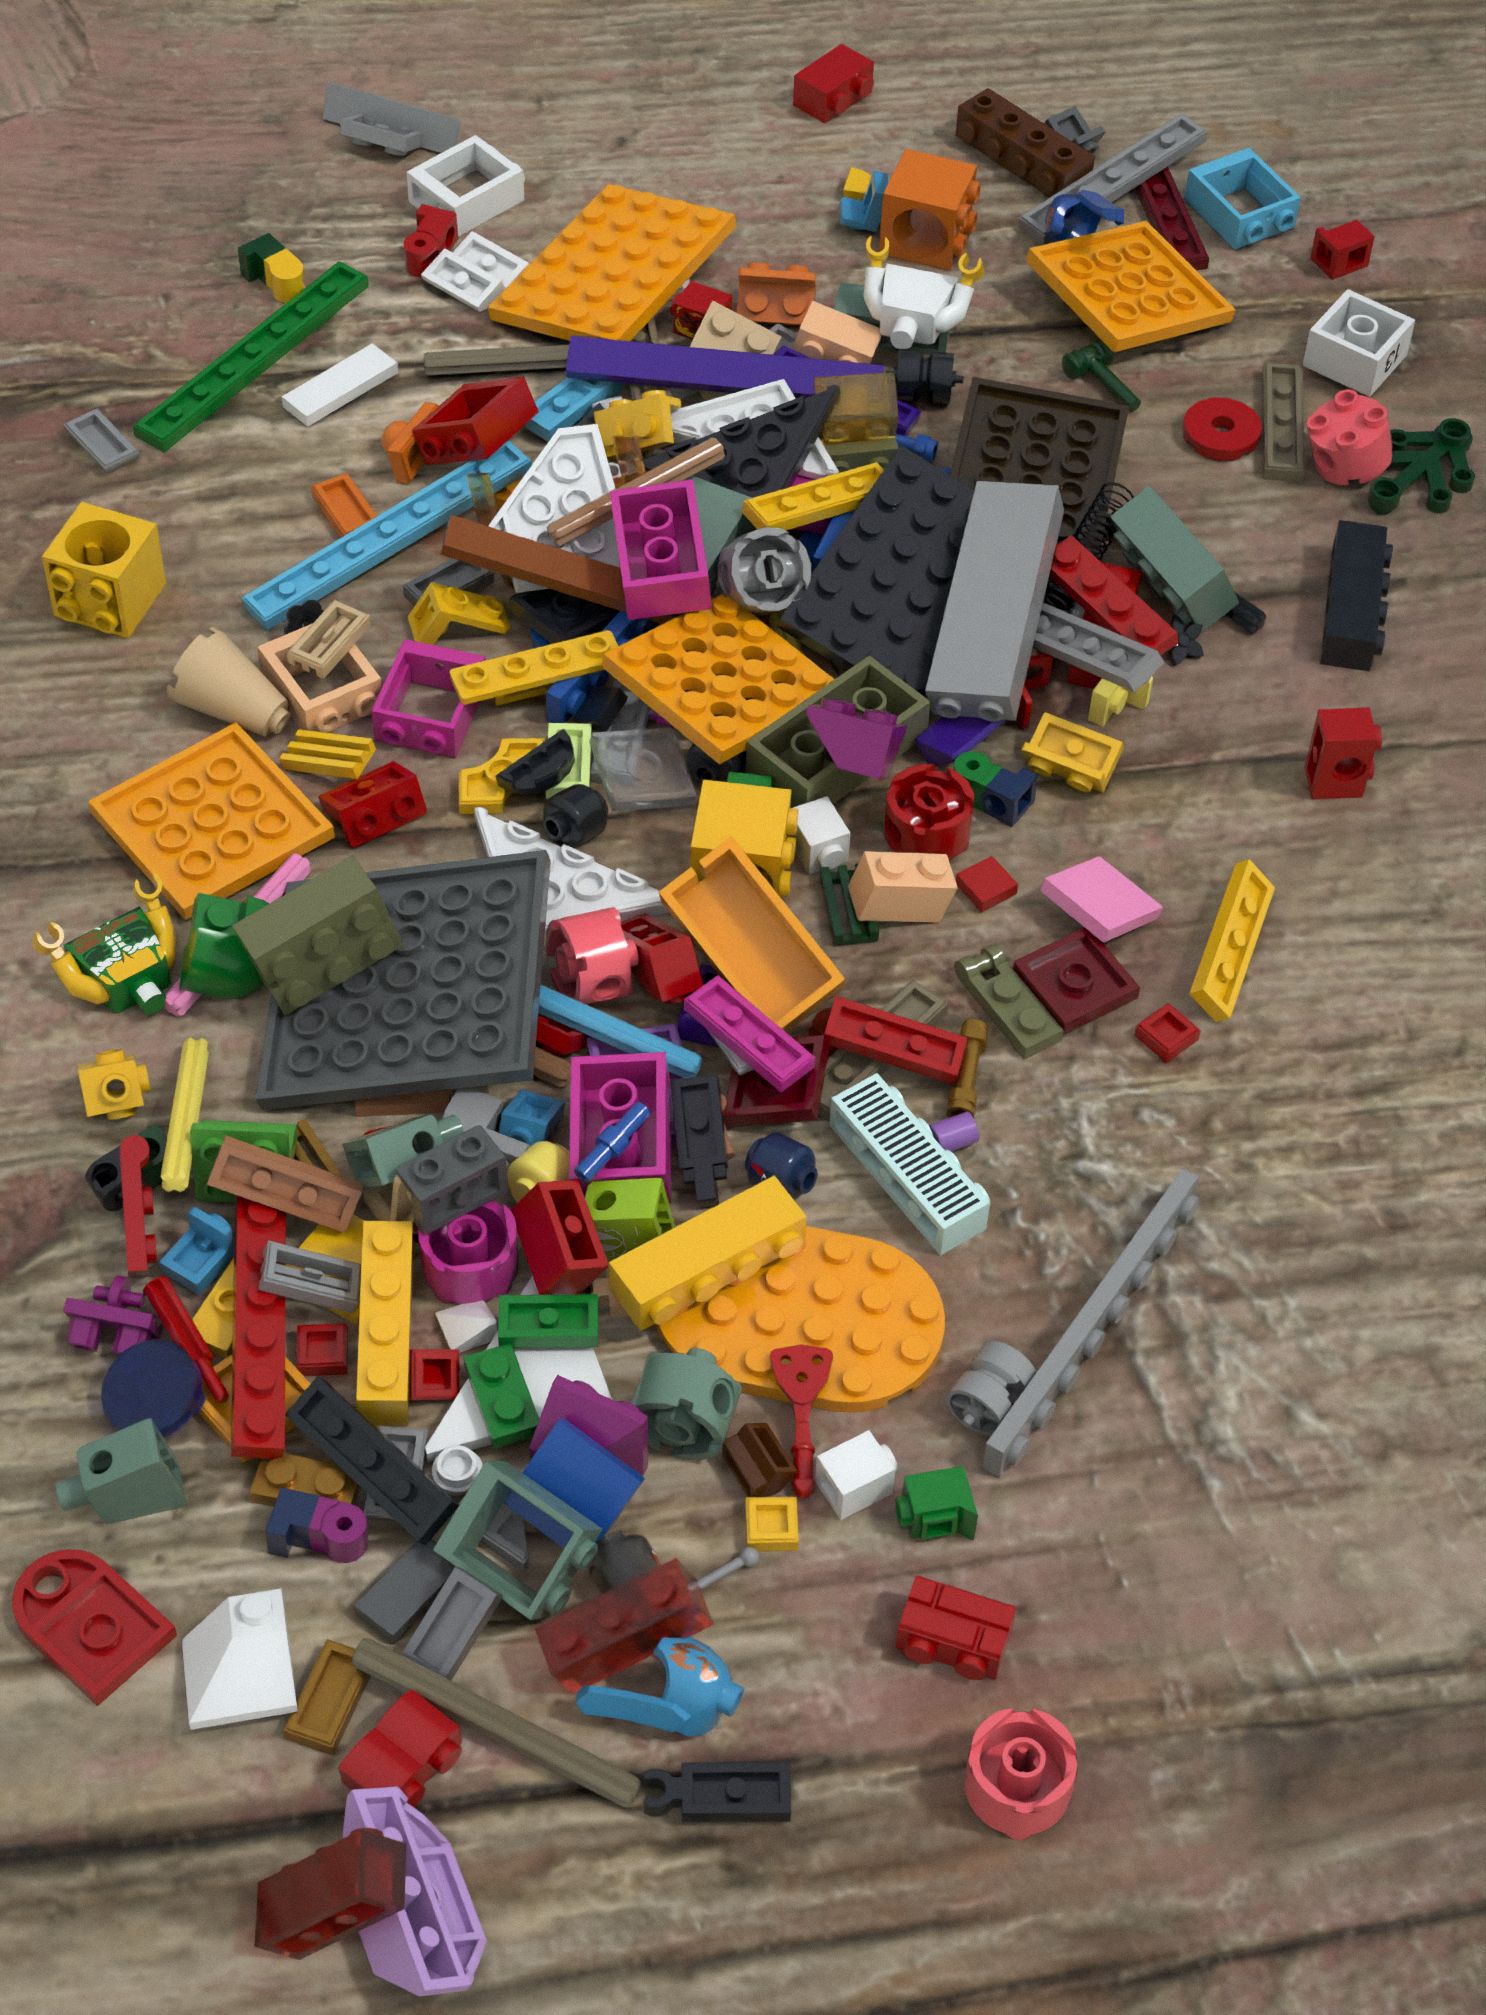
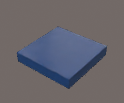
M563 1417L557 1421L522 1472L601 1527L603 1530L595 1541L597 1545L601 1543L645 1480L642 1475ZM513 1490L509 1492L503 1502L561 1547H566L573 1532Z

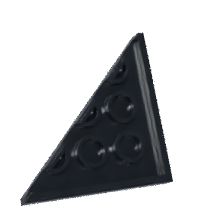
M835 384L830 385L826 391L805 399L801 396L773 407L771 412L752 419L746 417L720 427V431L700 439L694 437L665 448L666 452L645 460L642 457L634 460L632 467L635 472L644 474L710 438H716L724 447L725 457L718 463L693 476L752 498L792 487L841 395L840 387Z

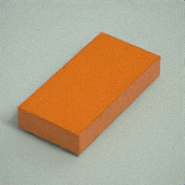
M348 473L311 486L313 499L340 538L377 517Z

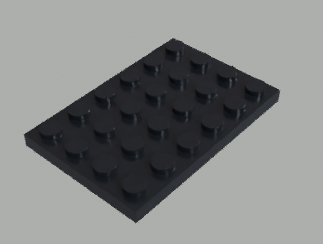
M901 445L812 572L807 590H805L803 585L794 598L796 601L791 602L780 618L777 627L846 671L870 655L928 699L925 689L974 490Z

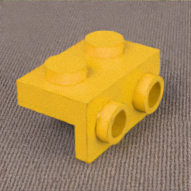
M652 390L642 393V399L635 401L629 399L615 400L609 403V408L594 412L595 424H598L607 460L611 461L674 444L670 411L681 408V399L666 396L663 390Z
M1044 712L1030 743L1025 742L1021 751L1024 761L1028 764L1027 767L1031 771L1045 777H1051L1053 773L1066 778V782L1070 786L1083 792H1090L1091 789L1104 793L1122 754L1124 744L1119 740Z

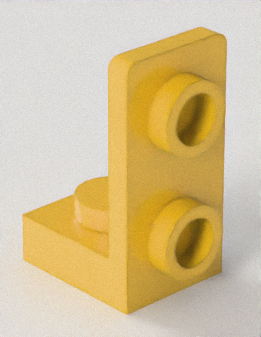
M433 582L429 584L407 617L414 640L434 645L438 638L446 632L450 621L501 634H506L511 628L503 603L492 596H483L463 591L454 586L448 587Z

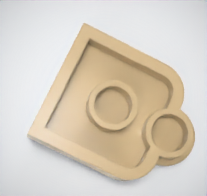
M712 300L690 347L773 355L782 336ZM698 390L700 395L707 401L732 394Z

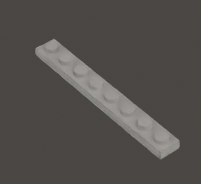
M1185 1168L1181 1169L986 1442L982 1469L1000 1478L1010 1463L1017 1466L1023 1459L1031 1442L1028 1438L1035 1427L1042 1430L1047 1425L1056 1407V1403L1053 1402L1060 1391L1067 1394L1073 1388L1081 1372V1368L1078 1367L1085 1356L1092 1359L1097 1354L1105 1339L1106 1333L1103 1330L1110 1321L1114 1324L1120 1321L1130 1302V1298L1127 1296L1134 1287L1139 1290L1144 1287L1154 1267V1264L1151 1262L1157 1254L1165 1256L1177 1236L1175 1228L1180 1221L1188 1223L1192 1219L1200 1203V1198L1195 1196L1200 1176Z

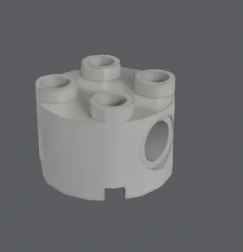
M763 527L735 538L728 546L721 550L719 555L717 581L722 595L730 597L739 604V608L747 610L755 616H765L788 608L792 601H796L794 598L803 585L805 590H807L811 580V562L806 548L799 540H795L792 536L788 535L789 532L781 528Z

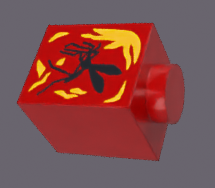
M691 281L681 294H676L672 301L670 314L674 316L673 333L693 340L712 300L732 310V295Z

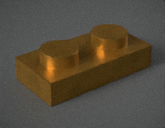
M284 1453L283 1457L275 1459L261 1458L249 1494L251 1503L274 1507L279 1491L283 1487L339 1500L340 1502L355 1506L361 1487L335 1463Z

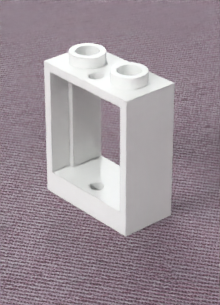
M476 135L407 171L409 202L417 209H419L421 204L455 212L457 214L458 237L524 201L525 177L523 170L519 165L511 162L493 146L487 144ZM475 170L491 180L461 197L446 187Z

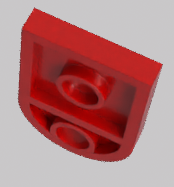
M60 1550L40 1557L24 1570L13 1591V1612L23 1636L96 1706H99L177 1636L175 1626L98 1556L83 1550ZM57 1576L64 1580L62 1586L54 1593L41 1594L35 1590L39 1581L45 1577Z

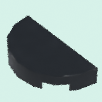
M564 728L497 774L495 777L498 786L510 793L529 795L544 792L558 785L570 773L575 762L574 747L570 736Z

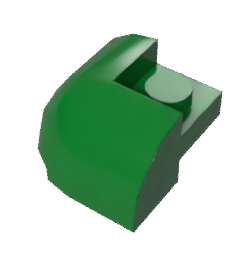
M198 893L193 904L189 942L184 948L179 990L223 999H241L244 995L259 990L264 984L232 925L270 903L249 895L244 902Z

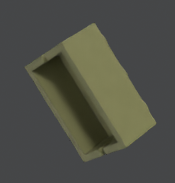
M353 855L232 925L260 979L284 1016L306 1005L309 1001L404 946L377 888Z

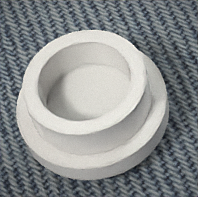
M460 1445L450 1446L444 1449L433 1462V1481L449 1495H465L483 1467L478 1455L469 1448Z

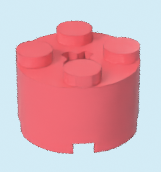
M1014 1708L998 1711L989 1716L976 1730L967 1761L964 1792L971 1808L984 1823L997 1831L1005 1833L1011 1839L1023 1840L1049 1829L1066 1812L1077 1775V1751L1070 1732L1055 1717L1032 1709L1030 1713L1013 1712Z

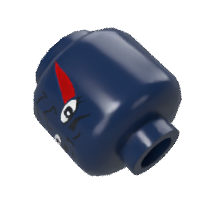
M773 1133L765 1138L758 1139L753 1143L746 1155L745 1169L748 1172V1180L752 1187L775 1175L793 1200H796L802 1194L810 1192L817 1180L816 1158L812 1149L783 1134Z

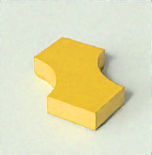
M504 738L501 740L498 752L489 761L480 766L459 771V814H474V808L478 807L488 810V814L503 813L504 804L512 793L498 786L495 776L545 742V738Z

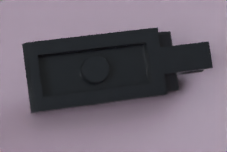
M710 1074L670 1080L680 1172L683 1174L685 1185L695 1184L697 1202L700 1203V1208L715 1207L719 1205L717 1180L727 1179L726 1168H729L718 1075Z

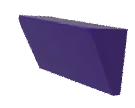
M942 716L917 736L915 742L927 764H934L935 766L954 763L960 754L974 748L1006 720L1001 719L991 722L976 717L959 716L957 718H946Z

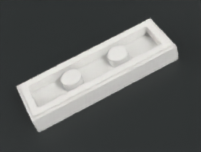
M372 343L282 396L283 408L309 427L398 373V362Z

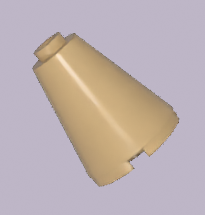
M211 627L209 628L212 633L210 637L206 638L202 634L196 637L174 667L172 673L179 678L175 688L168 684V698L177 704L227 723L234 724L237 722L241 728L264 737L272 732L275 734L280 733L288 723L291 715L287 711L289 707L288 700L223 631Z

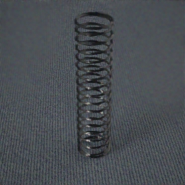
M1107 482L1102 485L1099 493H1097L1087 513L1084 515L1083 520L1080 522L1079 527H1077L1075 534H1073V537L1078 542L1080 540L1086 541L1098 548L1100 552L1086 549L1099 561L1103 559V554L1107 552V547L1111 545V540L1114 539L1113 535L1110 537L1109 534H1114L1117 529L1114 530L1112 527H1115V525L1100 519L1096 513L1104 514L1111 519V515L1104 512L1100 506L1108 507L1114 512L1118 511L1114 507L1120 509L1124 506L1118 500L1105 497L1104 493H1115L1123 497L1127 503L1129 502L1123 494L1113 490H1104V488L1111 485L1119 486L1125 489L1132 499L1134 498L1128 488L1115 482ZM1101 499L1104 504H1098V500ZM1109 500L1116 502V503L1119 504L1120 506H1117V505L1113 504V503L1110 502ZM1098 506L1100 511L1094 510V507ZM1094 513L1095 517H1090V514ZM1090 520L1091 524H1086V521ZM1092 520L1102 522L1103 524L1110 527L1112 532L1103 530L1102 528L1098 527ZM1088 526L1094 527L1099 531L1103 532L1104 534H1106L1108 539L1099 537L1098 535L1094 534L1088 528ZM1086 527L1087 531H1082V528ZM1084 533L1096 537L1097 539L1102 541L1104 545L1095 544L1094 542L1090 541L1084 535ZM1078 534H1082L1084 538H1078ZM1049 577L1046 590H1049L1051 594L1045 593L1046 600L1054 607L1067 610V613L1070 614V610L1074 608L1076 601ZM1053 582L1055 587H1050L1049 583ZM1052 590L1065 594L1071 601L1060 598ZM1047 596L1056 598L1066 608L1057 606Z

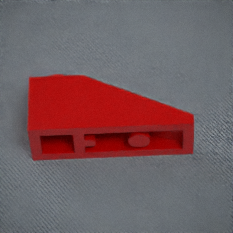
M646 913L621 922L625 939H632L638 951V965L631 967V971L648 995L665 1004H677L684 1002V999L691 995L690 992L696 991L703 986L692 940L689 935Z

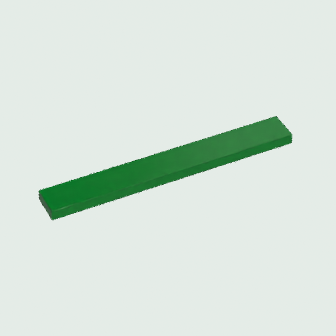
M338 261L133 425L134 436L165 453L369 287L368 276Z

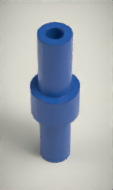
M636 1102L615 1126L608 1125L595 1139L596 1146L574 1169L576 1176L583 1182L589 1183L611 1158L617 1159L630 1145L628 1139L651 1115L649 1109L641 1102Z

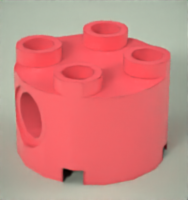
M1342 390L1335 395L1334 399L1320 406L1307 419L1308 434L1316 472L1325 481L1337 485H1349L1348 480L1359 478V484H1362L1383 474L1391 464L1393 446L1387 409L1377 400L1358 395L1354 390Z
M615 907L567 916L549 922L546 931L547 957L555 955L557 967L549 968L557 992L586 1005L632 995L631 967L638 965V951L632 939H625L621 928V918Z

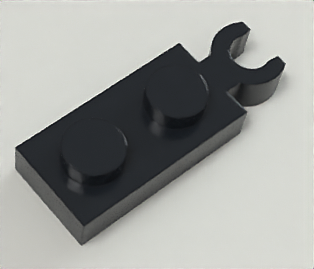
M790 1762L682 1763V1777H672L668 1772L661 1769H650L644 1772V1787H658L664 1791V1794L659 1798H644V1814L662 1816L672 1808H682V1823L791 1822Z

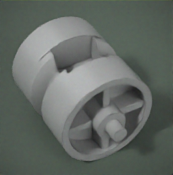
M988 1341L983 1344L970 1363L971 1371L964 1372L946 1395V1404L953 1416L966 1428L991 1437L1036 1374L1032 1363L1020 1351L999 1341Z

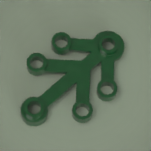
M1449 418L1443 420L1434 431L1405 432L1400 429L1390 430L1393 447L1392 460L1389 466L1407 467L1394 479L1385 477L1375 479L1370 486L1368 502L1374 512L1389 514L1399 506L1402 493L1425 474L1429 488L1426 507L1434 513L1447 512L1452 501V493L1446 488L1440 460L1448 454L1453 469L1449 479V487L1457 493L1469 492L1475 479V473L1469 469L1465 451L1470 449L1473 440L1470 426L1463 420ZM1408 446H1430L1426 451H1407Z

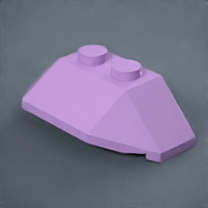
M399 1787L351 1790L346 1799L338 1875L373 1974L417 1996L466 1991L472 1985L474 1973L482 1957L487 1939L450 1842L424 1814L407 1803L408 1797Z

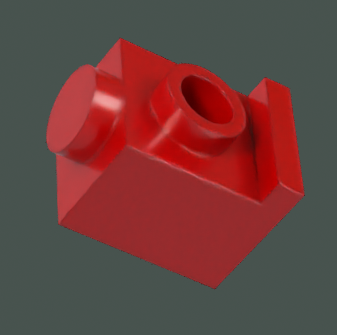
M1357 219L1328 231L1323 227L1317 228L1310 259L1331 280H1334L1369 265L1375 236Z

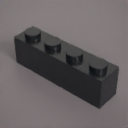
M1338 520L1331 552L1320 664L1370 672L1373 656L1382 655L1385 631L1378 630V626L1384 627L1388 602L1381 601V597H1387L1391 573L1383 571L1384 568L1389 569L1393 552V545L1386 544L1387 527Z

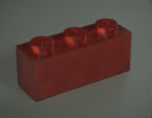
M675 1558L536 1627L535 1631L551 1675L570 1692L575 1694L583 1686L593 1685L654 1655L653 1652L663 1637L688 1638L714 1625L697 1579Z
M375 1828L355 1829L351 1831L349 1836L330 1846L318 1848L314 1854L295 1864L285 1865L281 1868V1871L258 1882L254 1947L301 1960L405 1908L406 1843L384 1837V1833Z

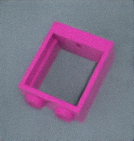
M404 639L371 711L374 740L385 742L389 745H398L426 751L431 754L456 758L480 701L466 705L459 701L450 723L398 711L411 682L456 692L450 679V670L485 661L486 657Z

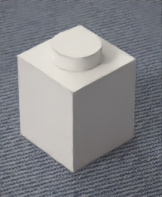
M828 796L793 807L799 809L796 835H789V837L797 838L796 855L809 875L820 871L821 867L833 869L842 863L848 862L850 831Z
M870 1430L818 1455L815 1481L839 1519L843 1520L892 1495L895 1472H897L898 1467L895 1457L888 1446L885 1444L879 1445Z

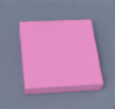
M1100 856L1044 878L1040 891L1102 942L1109 941L1157 920L1163 909V906Z

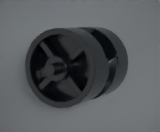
M899 349L898 367H894V371L886 370L885 378L893 379V383H896L895 399L905 402H917L923 396L928 403L950 405L951 388L955 387V383L963 384L964 376L956 375V371H953L954 353L932 352L928 358H925L921 351Z

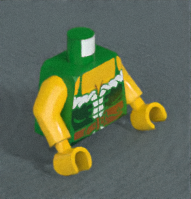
M154 873L151 875L152 883L156 888V891L152 894H145L141 891L138 879H136L134 884V896L140 902L146 903L148 911L143 912L139 906L64 944V951L60 946L64 939V932L58 924L50 922L47 925V930L53 937L54 944L45 943L38 932L34 934L32 939L34 949L40 954L51 956L53 960L50 962V965L72 996L97 1005L104 1004L113 1013H121L138 1004L145 1014L151 1015L157 1013L165 1006V999L167 997L163 990L167 989L171 984L169 969L176 963L177 936L166 905L161 906L158 899L162 890V881L159 876Z

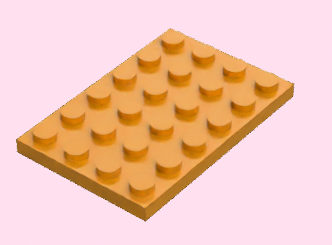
M608 184L488 306L490 320L570 341V336L631 341L737 227L735 214L720 211L713 207L687 203L683 200L657 196L650 192H641L624 188L620 185Z

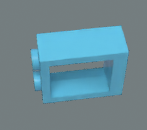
M1247 148L1189 169L1184 200L1236 250L1294 228L1296 226L1301 197L1251 148ZM1245 188L1264 207L1241 215L1223 196Z

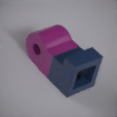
M281 1487L265 1532L268 1554L288 1558L291 1547L296 1546L324 1552L331 1560L338 1563L354 1562L364 1555L368 1548L367 1519L359 1507L340 1502L339 1500Z

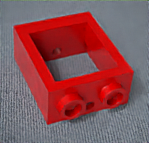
M524 376L463 384L414 427L412 433L427 466L488 459L539 411Z

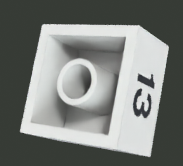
M1347 289L1310 329L1302 366L1370 397L1407 356L1415 319Z

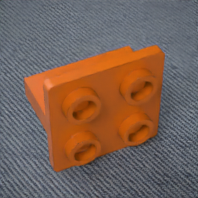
M756 262L748 263L747 268H739L738 314L761 325H776L779 323L782 326L789 327L801 326L811 302L815 301L816 273H811L808 267L799 265L786 266V271L770 270L769 264Z

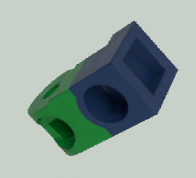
M977 751L962 753L954 761V770L969 782L974 792L973 807L1013 827L1034 803L1038 774L1022 768L1017 774L1012 773L996 764H992L986 755Z

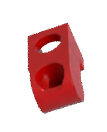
M421 204L416 212V232L408 235L403 243L405 266L410 275L421 277V274L444 248L451 251L458 240L457 214L455 212Z

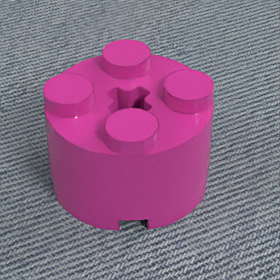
M491 1200L425 1236L418 1228L422 1274L427 1285L435 1292V1296L440 1302L445 1304H466L482 1300L485 1302L495 1297L498 1298L499 1295H506L512 1288V1282L518 1270L517 1228L513 1213L504 1203L502 1207Z

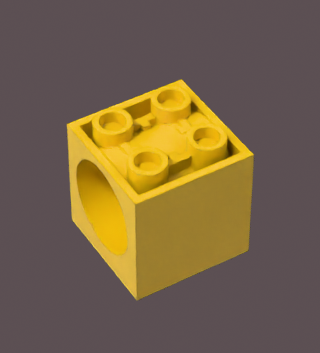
M82 501L42 555L53 615L55 617L128 639L166 585L157 523Z
M703 780L690 855V867L697 873L698 883L705 878L700 872L699 860L732 836L780 897L789 898L792 871H785V869H790L791 864H794L797 838L789 837V835H796L799 809L791 808L792 790Z

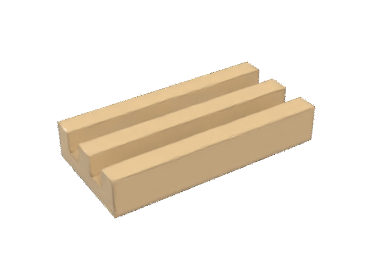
M334 600L287 652L288 663L294 666L298 662L302 663V670L310 672L312 669H315L316 675L324 679L371 626L370 615ZM341 615H344L335 627H331ZM323 636V640L310 654L307 653Z

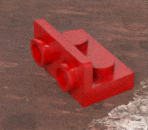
M395 761L318 796L323 812L341 823L347 843L354 848L427 813L416 774Z

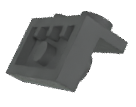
M480 1125L447 1140L397 1167L399 1179L411 1193L414 1223L424 1236L508 1192L506 1156Z

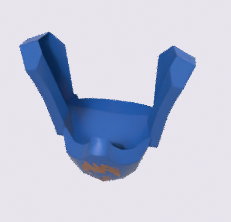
M1081 190L1078 195L1062 194L1055 197L1046 210V233L1049 240L1054 243L1095 233L1101 217L1108 221H1114L1119 226L1124 224V209L1111 204L1096 192Z

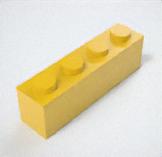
M774 1175L610 1261L609 1289L640 1331L653 1324H664L671 1320L679 1310L696 1301L704 1302L709 1300L722 1287L737 1279L745 1280L752 1277L762 1266L779 1257L786 1258L793 1255L805 1244L807 1216Z
M363 1221L356 1406L357 1410L374 1426H408L413 1221Z

